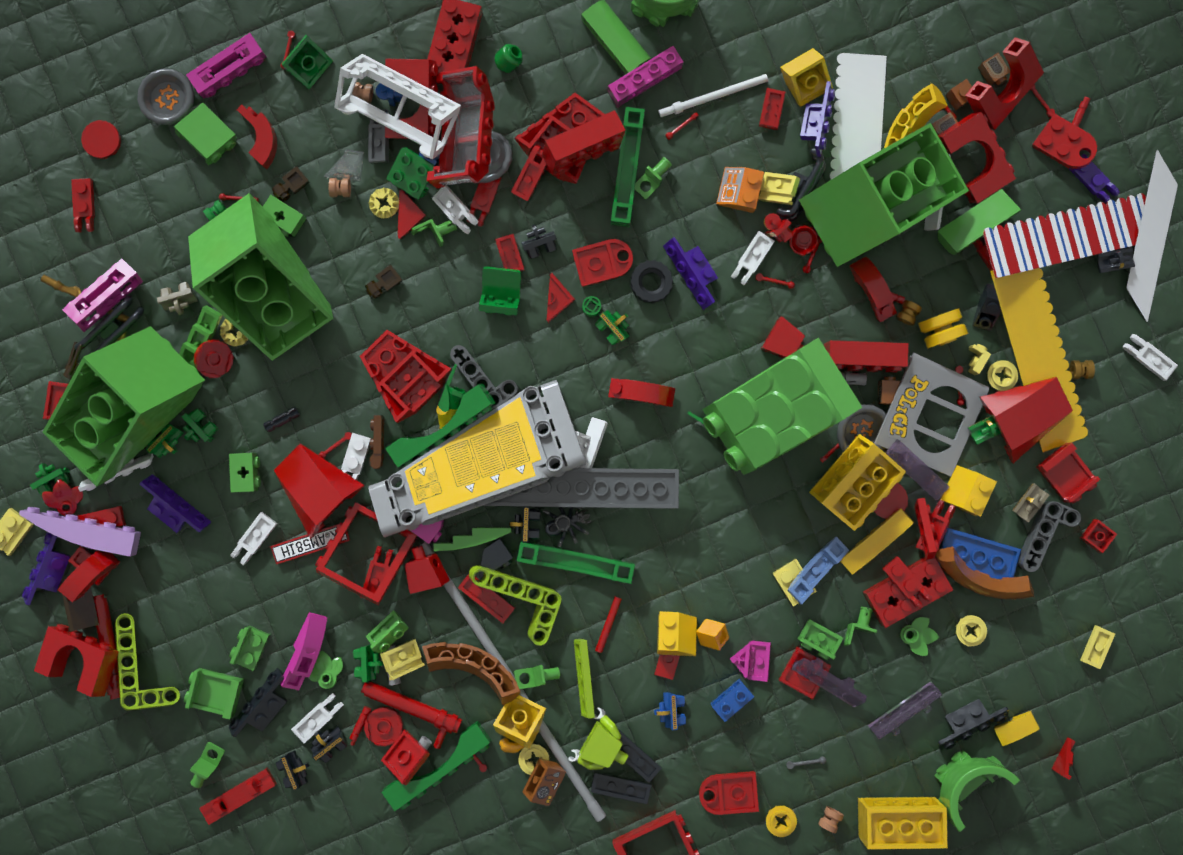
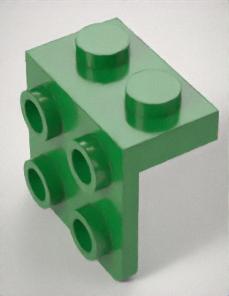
M403 147L386 179L394 186L406 191L410 196L420 199L426 196L429 188L426 187L428 184L427 173L434 171V164L407 147Z
M484 267L482 271V295L479 302V311L517 315L520 304L521 271Z

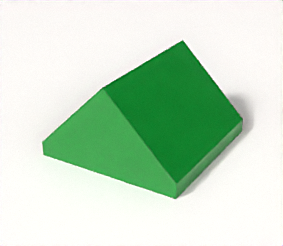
M305 35L281 65L291 76L310 90L333 60Z

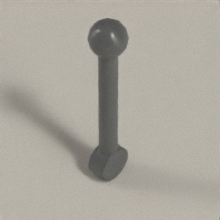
M820 757L819 759L800 762L788 761L786 766L788 769H792L794 766L825 764L826 758Z

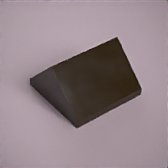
M91 587L83 597L73 603L62 594L70 632L99 625Z

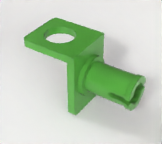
M663 157L653 169L648 166L645 174L635 183V190L644 199H647L661 185V176L672 166L670 161ZM644 181L651 184V189L647 192L640 189V184Z
M430 219L413 227L412 234H417L430 227L441 247L444 243L442 236L457 230V227L451 220L437 226Z
M867 607L860 608L858 622L848 624L844 646L851 644L854 629L871 634L877 633L876 629H872L869 626L873 609H867Z
M539 665L533 668L515 670L514 677L519 689L545 685V681L560 679V671L558 667L543 669V665ZM522 673H526L529 676L527 684L520 682V675Z
M211 742L206 744L201 757L190 769L195 774L190 782L193 787L201 788L203 786L204 780H207L218 767L224 755V749ZM208 750H215L218 757L211 758L208 755Z

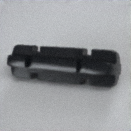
M293 407L288 412L285 411L272 418V421L268 420L263 426L267 432L275 430V427H280L290 422L291 419L299 417L300 413L296 407Z

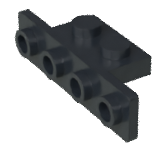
M276 668L274 672L268 675L266 682L255 691L253 698L243 706L239 715L231 720L229 725L231 736L236 737L247 723L263 732L286 704V699L274 692L284 679L279 668Z
M977 699L946 715L945 719L954 734L938 741L939 749L943 750L945 748L949 750L956 745V742L970 739L975 732H984L990 728L991 724L1005 721L1009 714L1008 708L1004 707L989 715L980 699Z

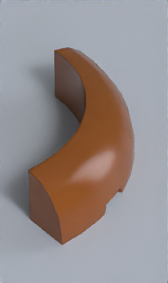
M954 546L940 549L935 555L940 566L954 581L975 593L998 599L1034 597V590L1028 575L1022 577H1003L1002 579L990 578V575L978 570L974 571L966 566V563L957 554Z
M446 642L422 646L429 672L441 669H457L472 673L492 687L502 705L513 701L520 695V689L512 674L497 658L486 651L463 643L447 644Z

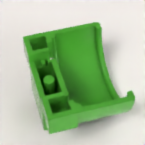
M633 0L631 2V10L638 17L644 16L649 19L651 24L664 27L669 17L680 14L691 17L699 4V0Z
M965 751L955 753L951 761L947 765L940 766L934 775L942 784L938 800L947 808V820L959 832L965 828V825L959 816L958 809L961 811L963 808L958 802L963 801L987 779L993 783L995 775L998 778L1004 777L1008 779L1013 785L1020 781L1017 776L1006 769L994 756L971 758Z

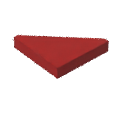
M402 189L399 192L398 238L400 240L426 217Z
M553 273L550 274L546 319L548 323L575 301L574 297Z
M1067 737L1052 770L1070 780L1072 776L1069 775V766L1073 765L1074 755L1071 750L1075 741Z

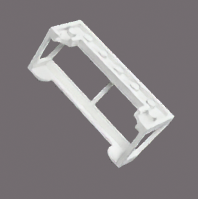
M361 54L340 68L334 108L346 115L359 112L421 145L419 151L427 158L434 159L443 151L459 114L460 104L364 54ZM368 76L402 94L403 97L395 116L352 95L357 79L362 80ZM344 78H353L347 93L342 96ZM407 97L429 108L428 115L432 117L431 123L436 125L434 137L399 120ZM451 119L441 142L438 140L441 126Z

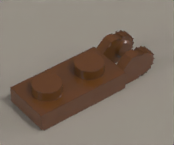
M374 415V419H371L370 422L371 431H374V436L370 440V448L373 450V455L370 457V466L373 469H380L384 461V416Z

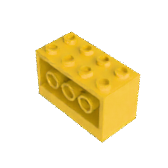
M859 434L809 493L855 531L863 525L866 517L876 510L879 502L889 495L892 487L902 480L906 471L873 442Z
M936 797L858 798L859 838L867 849L948 848L947 808Z

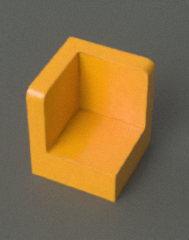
M705 619L696 631L700 645L719 651L729 639L726 625L709 619Z

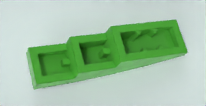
M207 305L202 308L197 323L192 326L188 339L183 343L179 355L189 365L194 367V354L197 347L205 341L212 340L223 316Z
M512 527L472 528V535H454L453 543H434V551L457 550L477 546L512 532Z

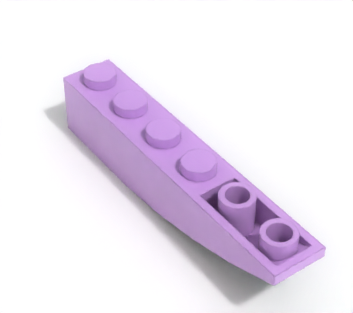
M28 507V509L20 510L19 515L36 526L74 544L125 556L137 555L141 532L135 531L134 527L123 526V528H118L115 523L104 522V524H99L95 519L85 518L84 521L79 520L78 516L66 514V517L59 516V512L56 511L44 513L40 512V508Z

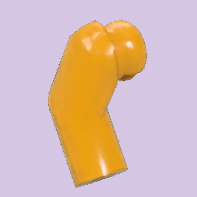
M503 738L499 742L503 752L517 753L524 748V746L516 742H509L507 738Z

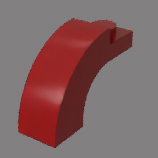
M241 105L237 111L253 125L256 131V142L248 153L267 170L273 162L277 150L275 130L262 112L257 114L250 106L246 109Z
M864 257L849 265L855 281L866 293L877 320L882 322L897 314L893 304L894 298L872 261Z
M611 378L608 397L673 407L676 388L648 382Z
M98 550L67 577L58 588V591L73 603L83 597L100 577L116 568L120 561L112 553Z

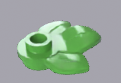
M926 617L916 618L911 625L904 626L900 632L902 641L909 644L911 651L920 656H927L928 648L926 644H930L939 638L934 630L928 628L929 618ZM908 631H912L913 633L912 637L910 638L907 637Z
M320 651L312 673L308 678L311 681L318 682L324 689L332 688L337 682V676L343 670L342 658L337 657L332 660L326 652ZM328 675L329 681L325 682L324 678Z

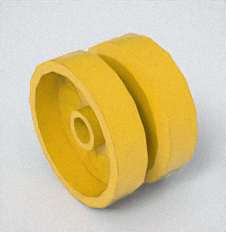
M959 308L918 323L922 333L933 330L935 334L929 335L924 339L927 349L936 345L942 346L957 340L958 337L969 334L965 324L952 326V323L962 319Z

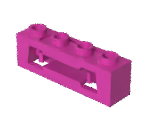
M248 33L186 74V76L201 97L209 98L219 88L230 85L236 77L245 75L251 67L263 63L267 56L251 33Z
M674 46L608 85V93L618 108L682 69L683 60Z
M121 259L105 274L98 277L92 285L84 289L78 297L69 302L62 310L85 332L143 281ZM128 282L131 283L122 292L120 291ZM96 311L97 313L87 321L86 318Z

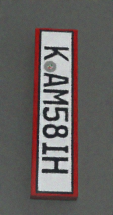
M339 524L320 530L312 539L307 534L271 546L276 564L325 549L329 540H334L337 535L335 530ZM348 531L345 533L340 544L350 541Z

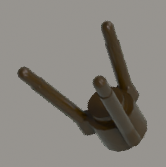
M78 342L73 344L68 363L65 367L66 370L63 376L70 380L79 366L76 362L83 345L79 344L77 350H75L74 345Z

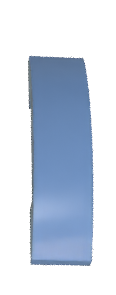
M834 537L806 564L787 591L800 605L803 604L812 594L813 588L834 564H838L848 553V548L837 537Z

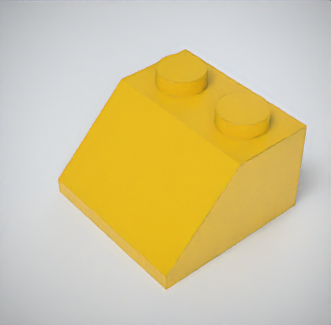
M814 48L780 67L785 83L800 107L824 94L826 82L831 81L824 57Z
M956 465L940 500L954 505L956 508L971 515L981 517L997 481Z
M660 611L658 615L657 654L696 656L697 617L679 612Z
M519 695L516 699L503 706L493 724L494 729L497 733L530 749L539 732L546 708Z

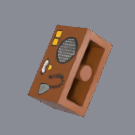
M539 758L522 791L523 794L533 803L549 806L566 771L557 762Z

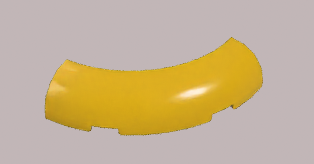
M930 84L912 97L913 100L906 108L901 109L889 130L884 148L924 127L936 113L947 107L944 96L934 84Z

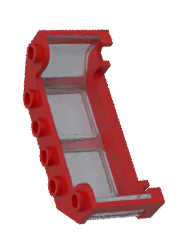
M477 66L440 72L436 76V83H442L444 86L440 95L460 104L461 107L444 149L440 153L439 166H434V171L427 173V181L436 188L467 182L478 183L489 172V164L491 163L490 147L492 146L491 134L494 126L493 111L495 110V104L487 76ZM451 119L442 125L441 142Z

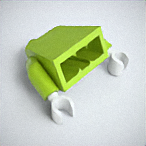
M597 707L600 715L598 717L595 715L594 719L600 720V722L596 721L580 750H571L576 754V757H569V760L572 762L577 761L578 764L589 770L609 768L614 760L623 765L628 758V754L620 750L622 746L621 734L616 724L605 715V711Z

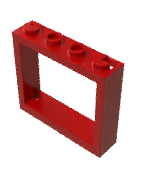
M355 503L353 507L350 506L346 511L345 516L347 518L344 523L340 522L335 530L337 535L334 540L330 539L327 543L325 555L318 558L315 564L317 566L316 571L318 574L379 606L414 545L417 535L408 530L398 533L406 539L376 592L372 593L325 568L358 512L378 522L375 512Z
M675 810L613 839V846L617 855H628L623 844L674 821L689 855H700L698 849L694 851L691 845L694 843L690 832H685L683 828L686 825L681 814L677 815Z

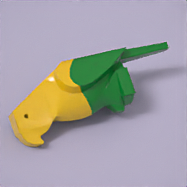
M457 364L454 365L436 408L440 429L455 415L462 396L466 393L464 389L450 385Z

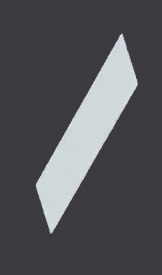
M1158 150L1155 155L1133 255L1135 267H1131L1127 283V290L1147 322L1178 186Z

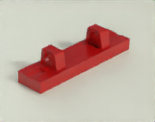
M267 767L201 806L199 809L208 825L276 786L277 783ZM221 801L224 803L226 809H223Z

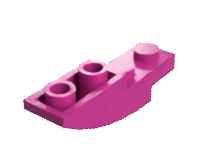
M308 613L293 645L295 651L283 675L284 679L280 682L282 687L299 690L305 677H310L324 638L327 623L326 616Z

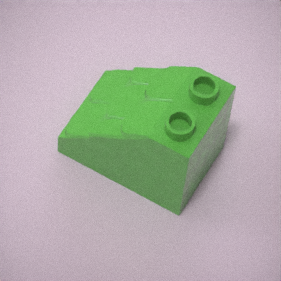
M929 123L859 162L799 199L805 210L806 218L813 224L824 243L825 251L832 257L838 267L902 233L969 190L932 124Z
M250 193L188 236L193 289L272 361L333 319L331 305L310 276L309 271L291 247L273 217Z
M150 326L84 356L45 426L43 433L97 487L112 479L191 403L205 379L194 366L189 365L173 349L168 340L162 338Z
M817 338L702 410L706 414V417L703 418L706 430L714 438L719 436L727 448L724 451L726 462L734 471L741 470L742 474L745 475L846 419L861 409L862 406L824 345Z

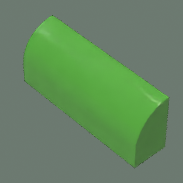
M605 0L598 1L581 14L582 22L625 75L652 59Z
M1000 189L938 230V241L949 253L956 255L982 238L985 228H992L994 230L995 226L1003 224L1018 214L1021 209Z

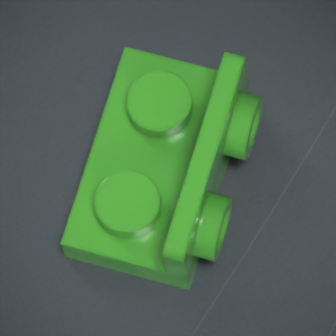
M252 626L241 629L237 636L239 642L236 647H233L229 655L231 658L230 664H238L254 671L270 634Z

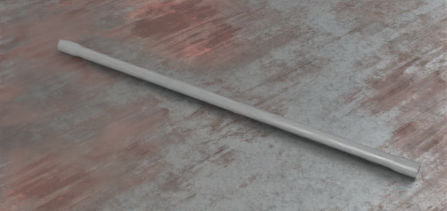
M427 542L421 544L425 555L435 553ZM449 577L450 581L444 584L447 592L487 653L497 658L514 677ZM520 689V696L530 700L524 690ZM542 720L539 729L541 736L562 768L566 771V774L587 804V808L596 822L601 821L606 817L605 812L594 799Z

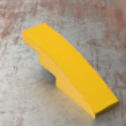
M900 508L858 542L841 559V563L853 575L896 540L914 522Z

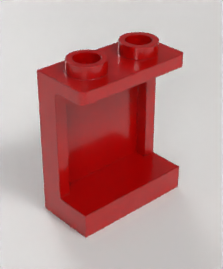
M1065 443L1036 466L1065 503L1079 501L1082 498L1081 494L1085 491L1093 490L1097 486L1096 483L1100 480L1098 476L1092 474L1075 452L1077 448L1073 443Z

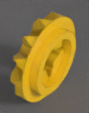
M784 805L775 806L769 810L766 817L768 830L777 837L790 835L797 825L795 813ZM775 816L780 818L785 816L784 821L787 826L781 823L777 825L778 821Z

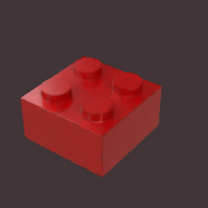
M1094 519L1080 539L1098 553H1104L1117 533L1100 520Z

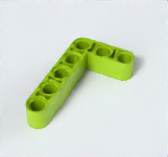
M473 566L470 569L469 578L474 584L537 604L528 629V637L534 644L540 646L548 641L561 604L559 593L551 588L482 566ZM483 571V577L480 580H475V574ZM501 577V583L493 586L494 579ZM514 583H519L518 590L511 591V586ZM537 589L536 595L529 597L530 590ZM554 594V600L547 603V597ZM548 613V618L541 621V615ZM542 631L541 637L534 639L535 633Z
M121 614L115 623L117 651H119L117 662L121 707L126 711L174 705L180 698L178 689L174 687L139 691L134 619L129 614ZM121 619H128L130 626L122 628L119 625V621ZM123 638H129L132 644L130 647L124 648L121 646L120 641ZM125 657L131 658L133 661L132 666L124 667L121 663L122 659ZM127 676L134 679V684L130 687H126L123 684V679ZM166 692H174L176 699L172 702L165 699ZM153 694L156 698L155 703H146L145 695ZM127 696L134 697L135 705L131 707L126 706L124 699Z

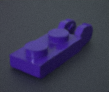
M1085 154L1081 155L1082 158H1088ZM1093 162L1084 168H1069L1086 188L1105 204L1111 199L1106 192L1102 191L1104 187L1113 196H1117L1120 193L1119 189L1110 182Z

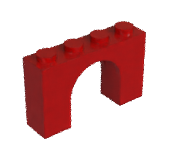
M1016 37L1003 50L1011 71L1008 84L1003 92L997 96L991 85L977 81L965 95L972 110L985 114L988 119L987 124L993 130H996L1044 74L1030 42Z
M385 59V66L438 93L436 85L438 66L436 61L428 59ZM420 104L418 111L412 117L399 119L434 137L436 125L431 123L432 117L428 115L429 108ZM385 126V138L408 139Z
M982 112L971 113L938 135L948 154H952L971 141L978 142L984 148L986 164L983 171L966 183L969 191L965 195L968 201L977 204L1016 179L1013 174V167L1005 158V151L999 147L996 141L997 136L987 124L988 119Z
M57 624V626H48L34 671L46 677H62L70 653L74 648H78L83 656L84 666L77 691L90 697H102L106 694L119 651L113 649L112 645L108 643L97 642V638L83 636V632L77 630L70 632L67 625Z

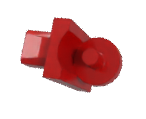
M774 213L768 214L764 218V225L769 230L765 232L768 237H774L780 243L788 241L794 235L788 228L791 224L788 219L781 220Z

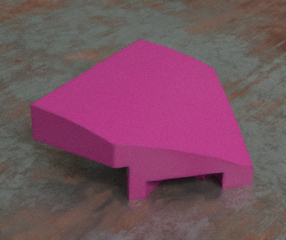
M751 641L732 656L730 660L748 680L768 682L771 642Z

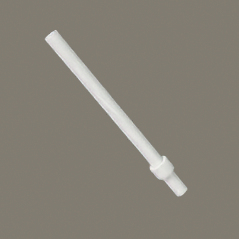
M765 74L684 102L678 101L672 103V106L658 110L660 117L673 113L676 115L682 113L685 109L768 82V77Z

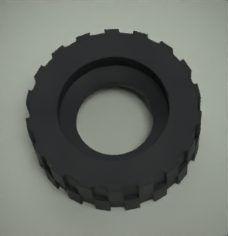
M647 260L644 263H640L634 269L631 276L633 294L640 301H644V303L654 304L655 302H661L668 296L673 286L671 271L662 262H657L656 260ZM647 273L659 275L661 285L657 290L648 291L643 287L642 279Z

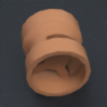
M356 82L352 95L371 104L374 86L371 84L364 86L360 82Z
M330 178V197H337L338 195L350 197V178H343L342 180Z
M826 806L824 810L825 815L818 824L822 828L836 833L837 825L842 821L844 815Z

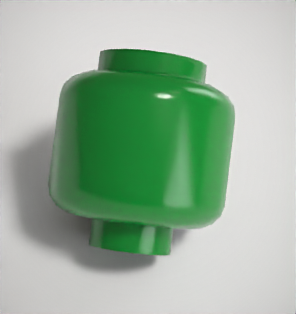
M512 44L504 45L494 57L497 68L505 73H512L523 61L520 48Z

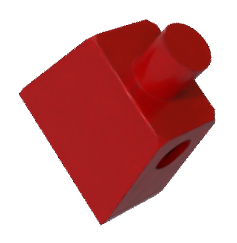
M781 316L772 328L761 350L785 358L804 346L801 342L805 335Z
M422 545L411 549L414 559L405 563L410 594L441 587L450 581L436 553L425 555Z

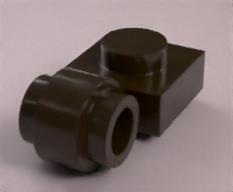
M296 166L282 177L285 182L284 185L278 183L272 188L273 195L280 201L285 202L291 196L289 194L290 190L296 194L310 182Z
M390 264L376 275L379 282L373 280L365 288L367 289V294L376 299L383 294L382 287L388 292L403 280Z

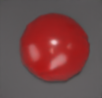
M803 225L792 231L794 235L789 239V244L794 253L805 256L816 249L818 234L812 227Z

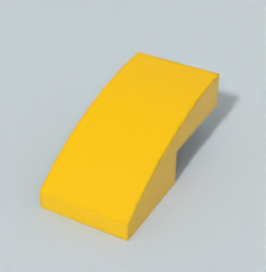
M1031 711L1015 716L1011 721L994 726L1002 746L1020 740L1040 729Z

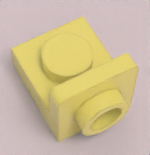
M974 344L968 350L978 356H974L970 361L969 366L971 367L968 372L977 375L980 374L991 354L987 352L988 349L983 345Z

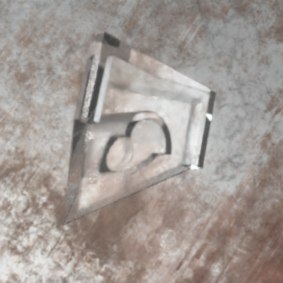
M345 150L344 155L323 177L336 179L350 178L353 181H361L364 152Z

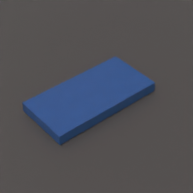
M950 528L947 529L940 549L954 546L957 554L966 563V566L974 571L978 570L988 574L990 578L995 579L1014 577L1021 553L1019 548Z

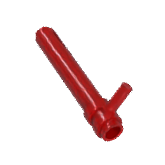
M104 594L93 596L99 625H96L99 643H108L112 645L113 649L117 650L107 597L105 598ZM117 659L107 688V695H110V700L120 698Z
M365 682L361 693H364V696L434 724V727L440 729L433 745L437 749L441 748L446 733L454 732L457 734L462 719L458 718L459 716L454 713L453 715L448 714V711L444 709H436L373 682Z

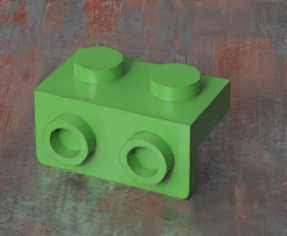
M393 610L366 638L371 644L370 648L381 654L387 651L397 639L401 638L409 627L400 615Z
M808 619L798 639L802 642L801 646L810 651L812 648L818 650V655L828 660L829 657L832 659L836 658L835 653L843 637Z

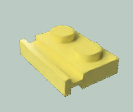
M765 172L758 199L766 202L792 205V199L795 197L800 178L792 175Z
M9 508L0 520V550L4 551L8 556L13 554L34 525L19 515L13 508Z
M797 559L772 573L792 606L797 605L799 602L787 590L803 569Z
M416 639L380 654L386 672L390 676L389 680L397 679L425 666L422 663V656Z

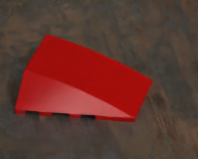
M573 93L557 105L554 110L545 114L535 124L533 123L522 134H518L515 140L529 157L536 144L541 146L543 150L545 140L605 114L577 93ZM537 156L535 161L541 163L542 158ZM585 163L579 167H570L567 172L560 175L557 173L553 176L559 180L577 184ZM547 166L545 170H547L549 173H551L550 170H549V168H548V166Z
M386 330L360 355L363 364L375 382L396 423L416 414L444 386L452 371L450 367L424 353L389 330Z
M1057 377L1033 382L1025 386L1014 387L1006 391L1002 390L990 395L979 396L986 412L993 416L1007 444L1004 448L1012 463L1016 462L1073 411Z
M299 444L274 469L310 539L325 526L323 522L346 499H352L365 486L303 444Z

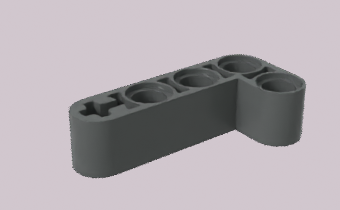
M457 345L451 349L450 356L452 360L457 364L473 388L478 385L479 381L486 380L488 383L486 389L489 394L499 397V403L491 406L492 409L499 407L518 394V386L512 380H506L495 388L465 347ZM458 350L460 352L464 351V353L462 354L463 357L466 360H468L469 358L471 360L464 363L459 357L455 358L457 356L456 352ZM469 365L476 366V372L473 375H468L466 372ZM507 384L514 385L515 390L512 394L505 393L504 388Z
M1045 501L1039 509L1022 547L1017 563L1018 567L1029 572L1038 570L1058 523L1070 527L1077 526L1081 521L1080 513L1059 502ZM1051 505H1053L1055 509L1052 515L1048 511ZM1068 513H1071L1072 520L1068 523L1066 516ZM1045 522L1047 530L1042 532L1041 525ZM1036 540L1039 542L1037 550L1033 548V543ZM1027 560L1031 562L1030 566L1026 563Z

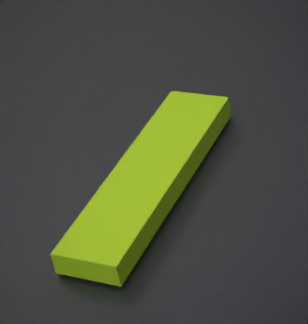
M574 639L581 716L588 719L595 718L587 640Z

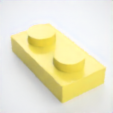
M1095 625L1080 661L1101 669L1115 633Z

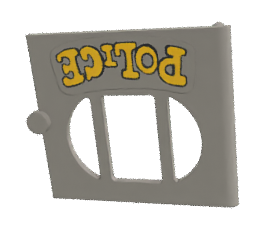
M913 353L912 356H909L908 367L874 443L909 458L908 463L911 466H918L921 463L951 477L970 435L967 427L975 423L983 405L979 396L987 395L989 387ZM941 386L953 387L964 397L967 409L936 397L930 392ZM927 399L964 416L954 440L917 424L918 417ZM914 430L949 444L950 447L938 453L927 452L918 445L914 436Z

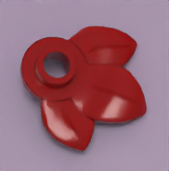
M59 479L54 485L53 492H43L42 498L48 507L57 509L61 515H72L77 509V504L83 498V491H79V486L71 489L67 483ZM63 505H69L70 509H64Z

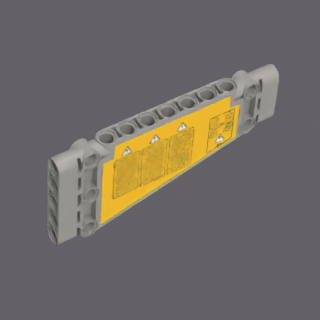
M557 380L537 387L529 386L499 407H496L400 471L391 475L389 479L370 485L368 489L380 531L383 537H388L404 530H415L421 524L430 525L538 486L547 482L550 477H560L566 471L586 465V461ZM531 395H537L534 400H528ZM542 429H548L547 433L540 434ZM563 459H566L568 466L565 465ZM560 463L559 468L552 469L553 464ZM402 481V485L395 488L397 482ZM413 516L412 521L406 523L407 517Z

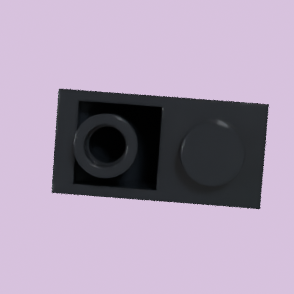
M986 284L980 296L972 326L991 331L1002 310L994 285Z
M502 538L484 549L481 561L482 567L496 570L501 566L504 569L512 563L510 559L514 556ZM483 571L479 572V578L481 579L483 577Z

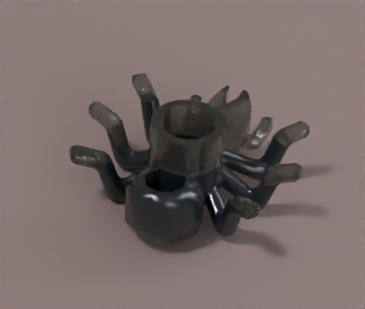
M558 507L562 514L559 517L544 509L543 513L556 519L546 524V533L550 536H558L562 533L558 544L559 548L562 547L568 530L574 543H578L571 526L586 535L589 534L588 531L575 524L577 521L583 524L592 522V520L584 521L590 517V514L584 515L588 509L580 511L584 507H578L575 516H572L573 507H569L568 517L563 507Z

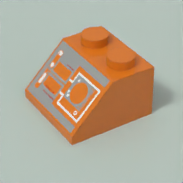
M725 167L716 205L753 213L756 209L764 172L746 167Z

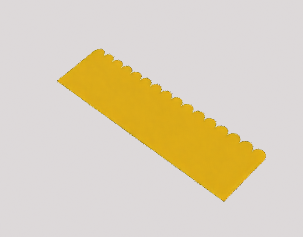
M1032 269L995 278L993 270L990 271L1023 386L1057 377L1073 409L1067 417L1039 440L1042 452L1085 438L1088 435V430L1086 427H1081L1084 425L1085 419L1083 416H1080L1081 406L1076 404L1079 398L1077 394L1073 393L1075 391V384L1069 382L1072 379V373L1065 371L1068 369L1069 363L1063 359L1066 355L1065 350L1060 348L1063 341L1060 337H1056L1059 334V328L1054 325L1056 322L1055 315L1050 314L1053 310L1052 304L1047 302L1050 295L1047 291H1043L1046 288V282L1041 279L1043 276L1042 269Z

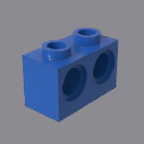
M738 679L710 704L723 721L726 722L753 699L754 696L744 683Z

